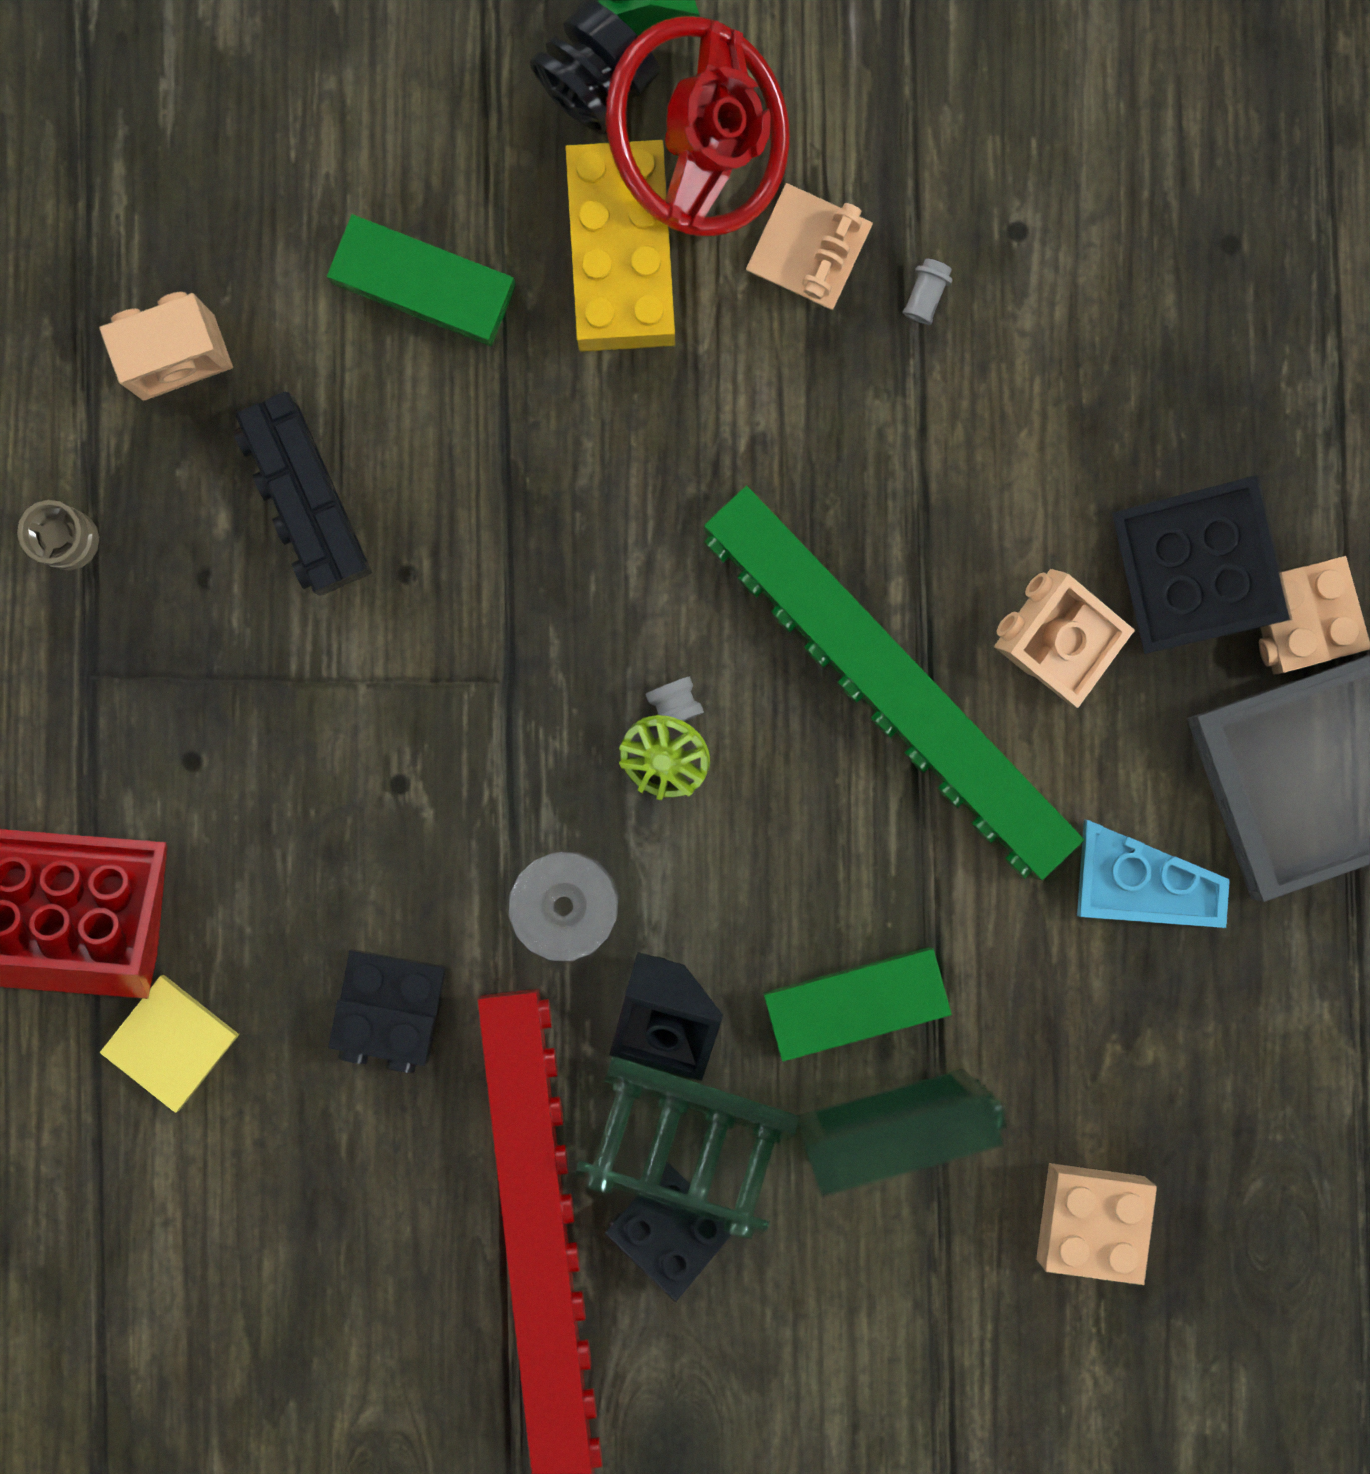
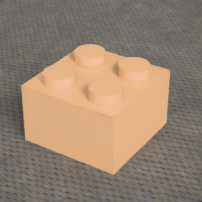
M185 292L168 294L158 300L159 306L142 312L139 309L119 312L111 317L112 323L99 327L119 383L143 401L233 368L214 314L193 293L189 295Z
M1049 1163L1037 1261L1046 1272L1144 1285L1157 1186L1145 1176Z

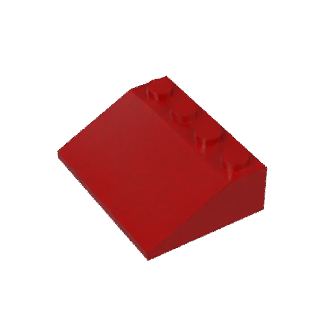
M0 829V987L148 999L158 952L167 856L166 842Z

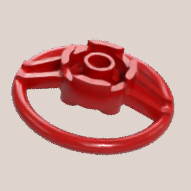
M694 16L674 17L654 24L643 31L624 51L614 70L608 90L606 126L613 160L632 196L655 219L676 231L690 235L718 236L728 234L746 226L766 209L779 189L787 165L790 141L789 120L784 97L773 71L763 56L743 37L742 32L734 30L717 20ZM679 37H699L700 48L697 75L680 80L668 104V130L665 135V144L673 155L679 157L664 200L645 180L633 157L626 128L628 92L638 67L653 49ZM747 69L750 71L754 79L748 76ZM753 88H760L767 110H763L760 98ZM771 131L769 160L762 180L754 193L741 206L728 213L705 217L729 179L732 169L745 166L752 158L758 157L763 152Z

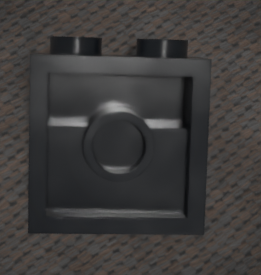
M349 950L341 997L337 1000L328 1048L339 1050L338 1059L351 1063L367 1064L368 1056L387 1059L386 1068L399 1072L414 1073L416 1065L425 1066L430 1058L447 967L361 950Z

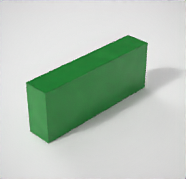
M351 214L327 274V278L332 285L490 347L493 345L516 287L514 277L353 214Z
M931 947L763 992L782 1062L952 1015L936 955Z

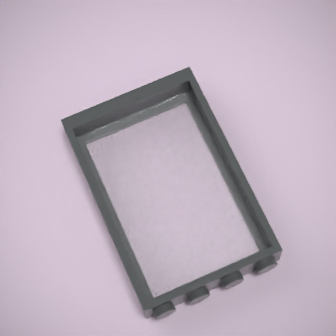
M1370 654L1186 718L1251 900L1265 902L1370 865Z

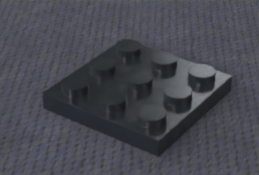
M1255 475L1112 512L1144 654L1293 620L1259 476Z

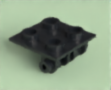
M666 1162L623 1212L620 1211L609 1222V1228L604 1234L674 1302H677L737 1229L680 1173Z

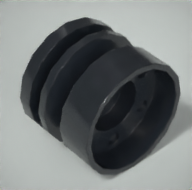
M584 0L563 24L564 31L573 46L556 37L550 38L546 43L548 54L544 52L537 53L530 60L529 64L532 72L543 85L548 95L564 112L590 130L601 135L607 133L606 103L612 75L624 51L638 35L602 4L594 0ZM652 52L646 56L638 67L631 82L628 95L633 97L640 96L660 73V66Z

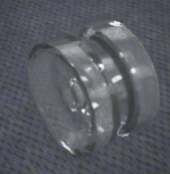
M557 851L534 860L518 875L509 897V918L516 936L531 952L549 960L573 961L592 954L607 940L618 917L619 894L611 874L597 860L580 852ZM568 897L572 901L573 910L568 915L558 914L559 908L554 907L555 901L558 898Z

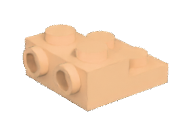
M1346 556L1282 572L1293 620L1260 627L1263 638L1259 639L1260 654L1264 664L1267 667L1271 666L1273 675L1370 649L1368 633Z
M1050 569L1047 574L1044 572L1040 573L1030 581L1025 591L1029 599L1018 613L1011 612L1000 622L997 628V635L1000 636V639L994 647L1026 674L1040 680L1069 705L1079 708L1135 630L1071 575Z

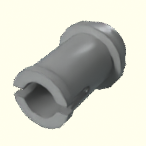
M925 259L922 266H917L915 272L918 274V278L907 306L902 313L914 321L928 325L932 324V318L945 286H950L953 281L949 277L952 269L948 265L933 259Z

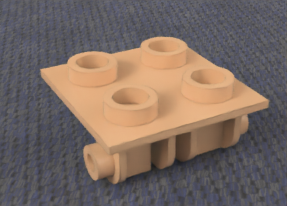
M786 183L746 271L833 310L873 222L860 217L861 209L852 204L844 203L843 207L840 208Z

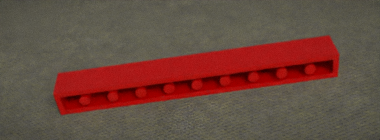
M539 988L482 995L478 999L531 1472L532 1474H594L595 1468H602L603 1466L600 1437L591 1438L589 1419L597 1418V1407L594 1388L585 1389L583 1370H591V1354L589 1340H580L578 1321H585L586 1313L583 1291H574L572 1272H580V1259L577 1242L569 1243L567 1224L574 1223L575 1221L572 1194H563L561 1175L569 1174L566 1144L557 1145L555 1126L563 1125L561 1097H552L550 1078L558 1077L555 1048H546L544 1029L552 1028L549 999L541 1000Z

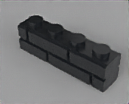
M289 391L282 392L264 400L262 403H257L237 412L235 416L240 428L233 430L235 439L245 457L253 455L260 472L253 474L254 482L264 501L272 499L279 516L273 518L272 521L284 545L292 543L299 560L292 562V567L302 588L311 587L313 593L321 596L370 575L372 570L296 398Z

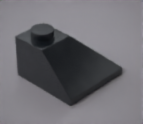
M637 952L609 1056L702 1081L723 1014L684 964Z

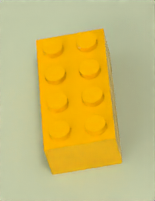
M663 140L629 142L633 157L643 177L652 189L665 200L666 179ZM609 143L566 145L576 331L580 352L675 346L668 226L651 216L632 196L617 170Z

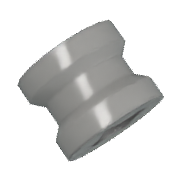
M690 676L646 693L648 702L656 706L659 715L686 721L704 713L701 703L694 701L691 694L693 683Z

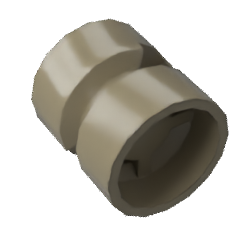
M52 500L37 502L25 510L19 520L17 535L20 546L27 556L37 562L56 569L71 571L82 568L89 563L98 550L99 534L97 526L89 516L62 502Z

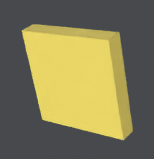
M162 975L150 988L148 999L142 998L100 1051V1054L176 1113L191 1097L239 1034L173 981Z

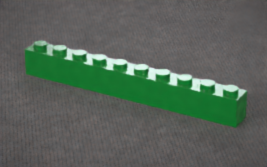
M747 485L704 525V532L709 536L704 541L707 548L722 563L728 558L732 560L742 571L737 576L742 585L754 597L757 598L763 593L772 602L775 608L770 613L778 623L789 633L796 628L809 641L804 646V649L822 668L828 663L832 665L842 676L837 682L841 689L854 702L858 703L863 698L872 707L875 713L870 718L878 728L889 738L897 734L909 746L904 752L906 757L922 773H925L929 768L943 782L937 787L941 794L957 809L964 804L976 817L971 822L972 826L990 844L997 839L1010 852L1004 859L1023 879H1026L1031 874L1034 879L1043 880L1084 841V838Z

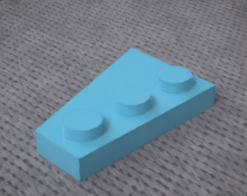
M1084 819V841L1082 842L1077 916L1226 928L1230 879Z

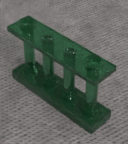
M612 1056L604 1082L614 1084L612 1091L616 1095L594 1164L579 1160L575 1175L584 1178L582 1186L604 1194H610L612 1187L698 1214L725 1223L723 1231L740 1238L752 1240L753 1233L760 1235L765 1233L770 1221L754 1217V1212L774 1144L779 1145L781 1139L789 1141L795 1135L800 1116ZM641 1094L660 1099L658 1106L662 1108V1112L640 1180L612 1170L634 1100H640ZM691 1109L707 1114L705 1121L709 1125L688 1195L659 1185L681 1114L686 1115L687 1110ZM734 1124L753 1129L751 1136L756 1139L736 1207L733 1210L706 1200L727 1130H732Z

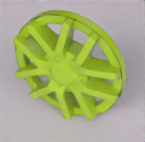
M649 716L637 721L628 729L619 747L621 756L620 767L624 768L630 779L639 786L637 791L643 793L645 790L653 795H657L656 799L662 800L663 797L690 796L703 783L710 767L709 750L702 736L686 722L670 716ZM657 726L659 738H654L649 727ZM668 727L674 728L683 734L672 739ZM639 732L642 742L631 741L633 736ZM691 740L697 747L684 751L682 746ZM629 753L641 755L643 757H630ZM701 758L700 769L692 764L691 761ZM637 770L646 771L644 777H642L637 772ZM681 773L690 777L693 781L689 782ZM653 774L660 777V786L649 782ZM670 781L676 788H668V782Z

